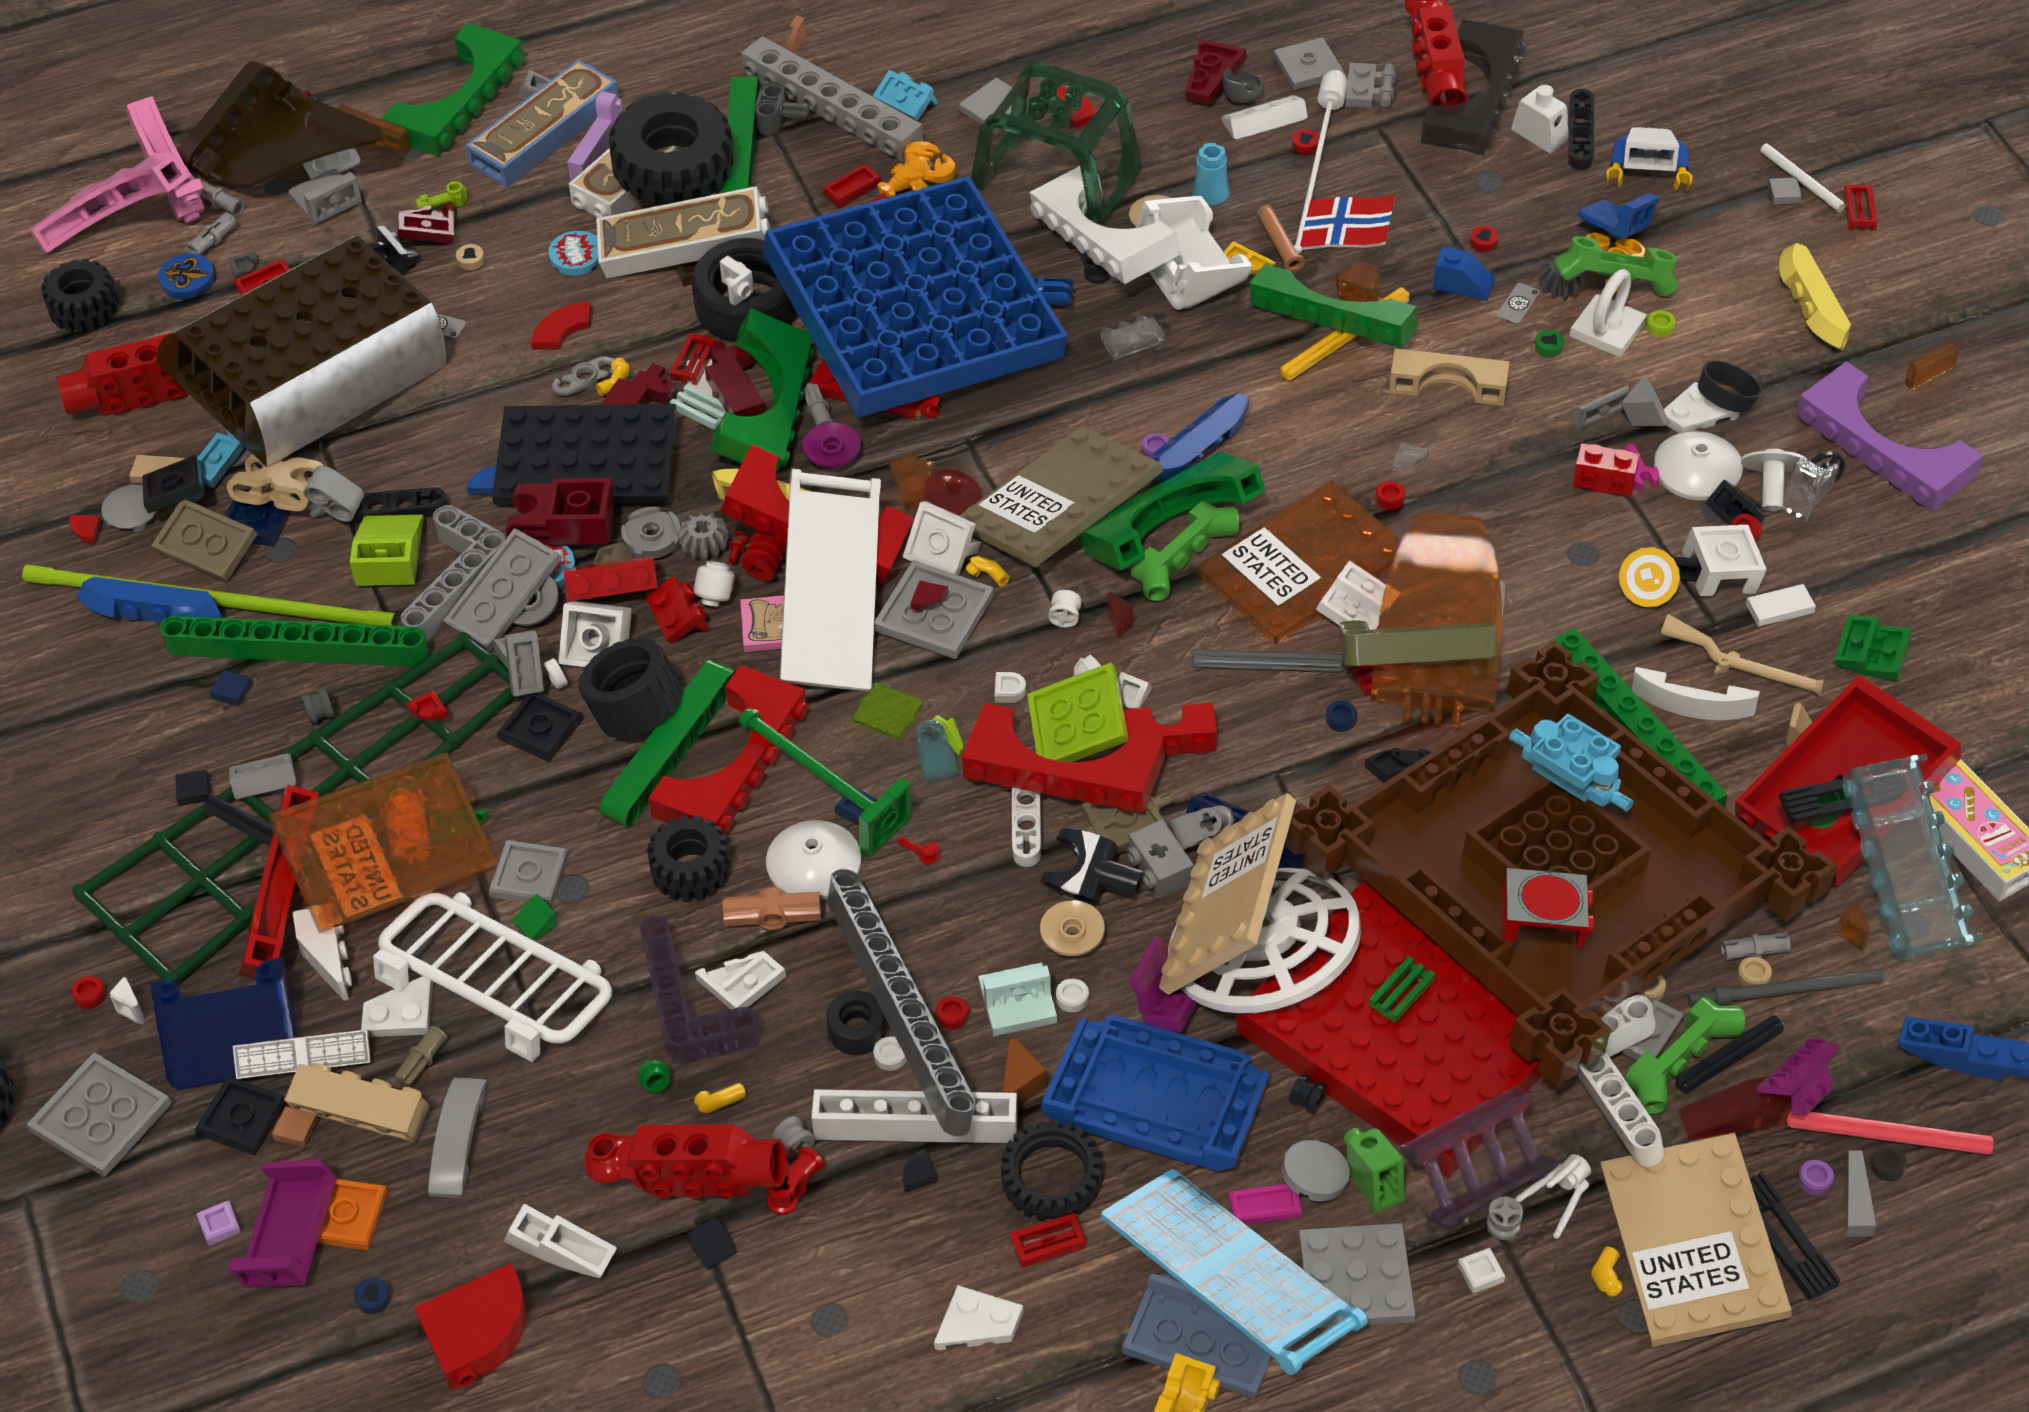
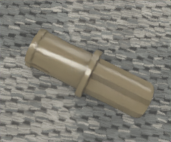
M430 1026L428 1032L418 1045L410 1048L409 1057L395 1074L396 1080L403 1086H411L426 1066H431L433 1056L442 1044L446 1042L447 1035L441 1029Z

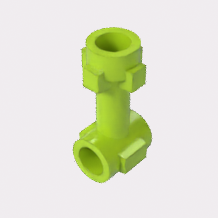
M458 181L450 182L446 187L447 192L429 198L427 194L419 196V198L415 199L417 209L427 206L434 208L447 202H453L454 208H462L466 204V198H468L465 186Z

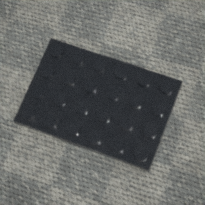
M676 404L504 406L492 494L494 505H513L512 494L516 486L520 484L552 483V479L611 478L615 503H668L677 420Z

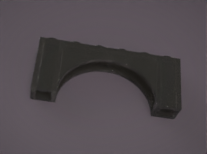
M1462 19L1457 33L1464 59L1476 65L1483 72L1488 84L1481 93L1466 102L1450 106L1429 105L1422 122L1421 143L1484 156L1487 146L1493 145L1496 131L1494 127L1499 128L1502 117L1500 110L1506 109L1508 102L1507 92L1511 93L1515 80L1513 75L1518 76L1521 65L1519 58L1524 59L1527 43L1523 42L1524 31Z

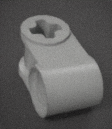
M1215 806L1182 815L1170 820L1169 824L1174 837L1185 851L1199 846L1204 839L1212 838L1219 834L1226 826H1232L1234 824V817L1231 810L1227 807ZM1216 818L1217 822L1213 824L1212 820Z

